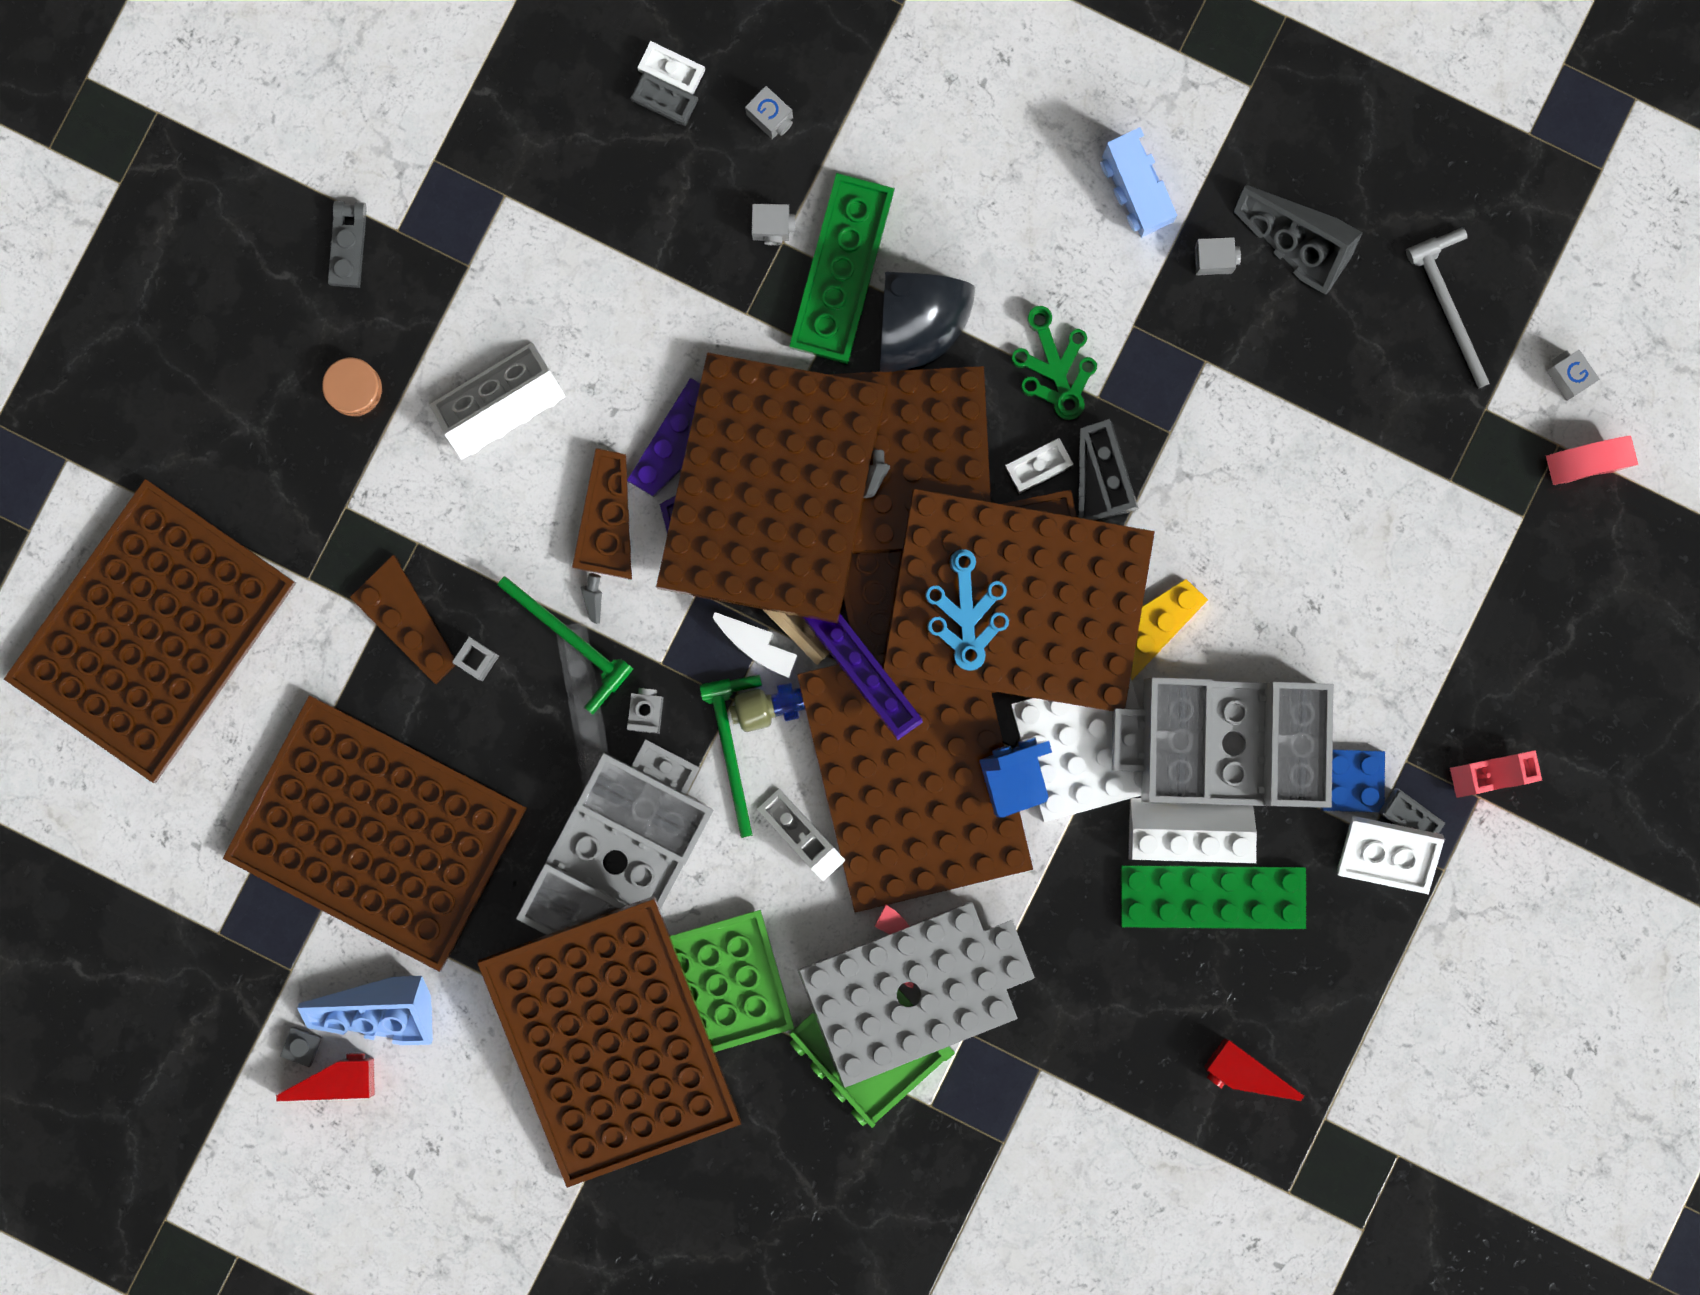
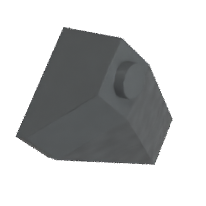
M1249 185L1244 187L1234 210V213L1259 238L1263 237L1275 249L1273 253L1279 259L1284 258L1295 270L1293 273L1301 281L1325 295L1330 291L1351 259L1363 233L1335 217Z

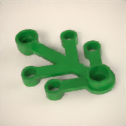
M1036 306L1029 312L1027 321L1029 327L1037 331L1048 363L1031 356L1024 348L1016 349L1012 354L1011 360L1013 365L1018 368L1027 367L1054 380L1058 392L1040 385L1035 377L1025 378L1022 382L1021 390L1027 396L1036 395L1054 404L1055 412L1062 419H1076L1082 414L1085 405L1081 393L1089 377L1096 372L1097 363L1090 357L1082 359L1078 366L1079 374L1071 389L1066 375L1079 349L1086 344L1087 334L1081 329L1073 330L1068 338L1069 344L1060 360L1049 329L1052 322V313L1045 306ZM1037 315L1043 316L1045 323L1037 325L1034 322V317ZM1075 334L1082 335L1083 342L1080 344L1074 343L1072 336ZM1023 353L1026 356V361L1018 363L1015 355ZM1085 362L1091 363L1093 370L1085 372L1082 364ZM1029 381L1034 382L1036 389L1031 392L1026 390L1025 383ZM1066 400H1071L1075 407L1072 410H1066L1063 403Z

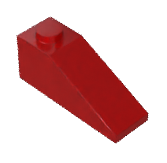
M1224 1038L1203 1067L1210 1072L1206 1078L1221 1089L1226 1084L1236 1090L1301 1101L1304 1095L1226 1038Z
M365 1053L346 1054V1059L332 1064L276 1095V1102L370 1098L375 1095L374 1058H365Z

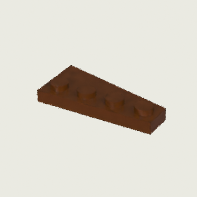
M595 449L572 564L574 569L632 580L626 454Z
M392 555L350 598L437 684L456 666L452 663L455 656L434 624L428 610L400 566L401 564L395 555Z

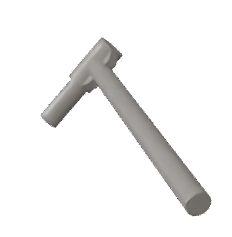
M1462 227L1441 237H1433L1406 249V254L1411 264L1424 266L1479 389L1490 383L1435 262L1441 249L1467 239L1466 230Z

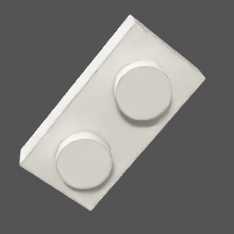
M650 41L637 67L639 72L653 75L692 95L705 72L704 66Z
M1060 438L1005 465V468L1018 493L1021 494L1072 468L1073 462Z

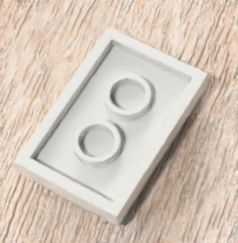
M1352 816L1337 873L1338 876L1429 894L1445 839L1443 834Z

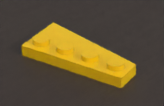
M1187 579L1142 607L1131 680L1144 669L1208 601Z

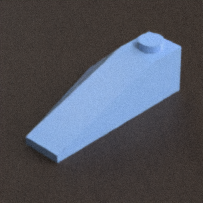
M422 976L390 977L299 1003L297 1007L306 1027L309 1029L342 1035L347 1033V1031H354L364 1034V1039L374 1040L375 1036L392 1038V1044L431 1045L433 1041L431 995Z

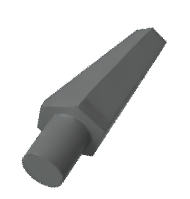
M884 450L872 451V465L869 466L864 498L875 496L890 469V465L885 464Z
M589 573L586 586H581V592L591 622L599 624L602 592L598 587L601 576Z

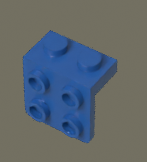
M1036 737L1027 738L1019 741L1018 747L1012 749L1010 746L992 750L993 755L979 760L996 817H1006L1047 802L1048 793L1038 757L1052 753L1049 741L1037 742Z

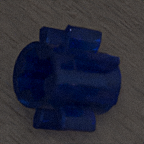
M791 683L777 686L778 693L771 694L775 716L784 715L785 722L799 719L798 712L806 710L801 688L793 689Z

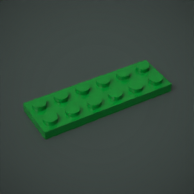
M836 173L791 338L790 349L848 364L895 188Z
M1121 866V927L1306 929V867Z

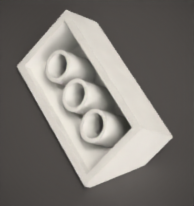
M531 342L430 403L429 406L443 433L462 460L469 455L476 454L482 447L492 441L502 438L507 432L520 424L530 421L533 416L543 410L555 406L558 401L566 396L537 348Z
M1130 798L1129 859L1256 863L1257 831L1253 806L1141 802V798Z

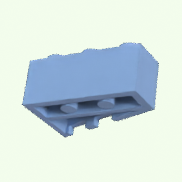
M1141 127L1108 142L1102 156L1103 161L1100 164L1107 178L1112 177L1116 186L1114 194L1119 204H1125L1129 212L1127 220L1131 229L1134 232L1138 231L1142 238L1174 223L1177 214L1163 180H1159L1152 166L1155 163L1152 154H1146L1139 138L1144 136Z

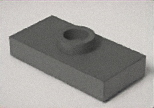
M643 72L631 96V101L686 126L698 102V97Z
M1394 788L1378 814L1392 824L1438 834L1445 825V822L1398 788Z

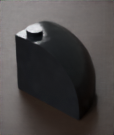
M885 272L880 372L918 370V368L942 356L954 344L968 322L974 302L975 286L960 279L940 275Z

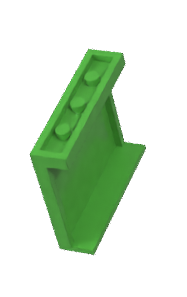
M898 989L897 999L899 1003L905 1007L914 1006L903 992ZM814 1012L790 1032V1036L793 1038L789 1042L800 1056L806 1053L813 1061L810 1065L813 1071L821 1079L827 1077L834 1085L831 1091L842 1103L847 1099L855 1108L851 1111L852 1115L862 1126L868 1123L871 1128L941 1063L947 1061L955 1054V1051L948 1046L844 1088L838 1078Z

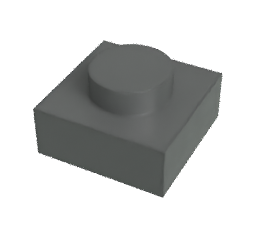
M291 1027L280 1057L310 1067L322 1037L296 1027Z

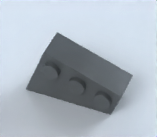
M1108 419L1080 428L1078 518L1103 521L1138 510L1139 507L1111 420Z

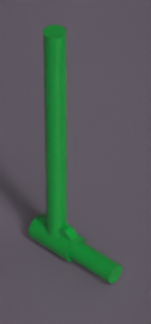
M504 576L497 584L502 590L603 671L601 674L603 684L584 706L593 715L612 691L615 692L633 671V668L622 659L610 662Z
M760 674L735 680L728 678L700 684L702 700L713 704L741 838L753 836L725 701L729 700L733 692L762 686Z

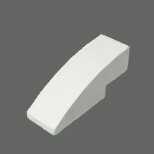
M716 612L714 613V621L739 650L771 672L790 679L798 656L797 654L771 646L772 632Z

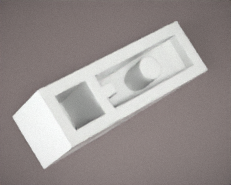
M780 788L757 808L822 881L845 861L839 852Z

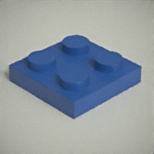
M1333 750L1332 808H1321V811L1379 812L1385 803V751Z

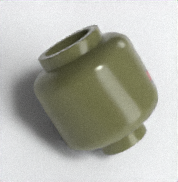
M762 689L737 694L734 699L735 705L729 707L733 724L739 723L744 732L767 728L771 725L772 718H776L771 694L766 695Z

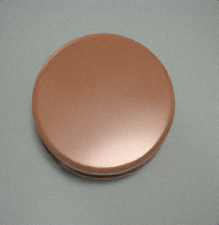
M348 357L334 362L327 369L322 381V390L326 401L335 410L347 416H361L370 412L378 404L382 394V383L378 373L367 362L358 358Z

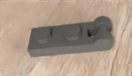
M334 201L328 284L330 286L360 288L367 212L366 203L356 202L355 205H347L345 201ZM345 216L354 217V225H344Z

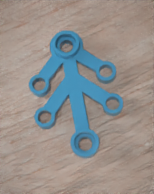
M961 549L955 551L950 557V567L958 574L960 608L945 596V592L940 586L929 587L925 592V598L930 604H936L961 626L962 640L947 628L946 621L941 617L931 618L928 621L927 629L932 635L939 636L955 650L954 659L960 668L973 671L982 666L986 656L984 648L999 631H1003L1008 627L1009 619L1004 613L992 614L989 618V625L976 639L974 626L996 600H1001L1005 597L1007 588L1005 584L999 581L990 583L985 595L973 607L971 571L975 568L976 558L971 551ZM961 556H966L969 559V565L966 568H962L958 563ZM994 585H999L1002 588V593L998 597H995L991 592ZM933 589H937L940 592V598L937 601L931 600L929 596ZM997 616H1001L1004 619V624L1000 628L994 625V618ZM935 620H939L943 625L940 632H934L932 629V623ZM969 649L974 650L976 654L975 659L972 661H968L965 658V652Z

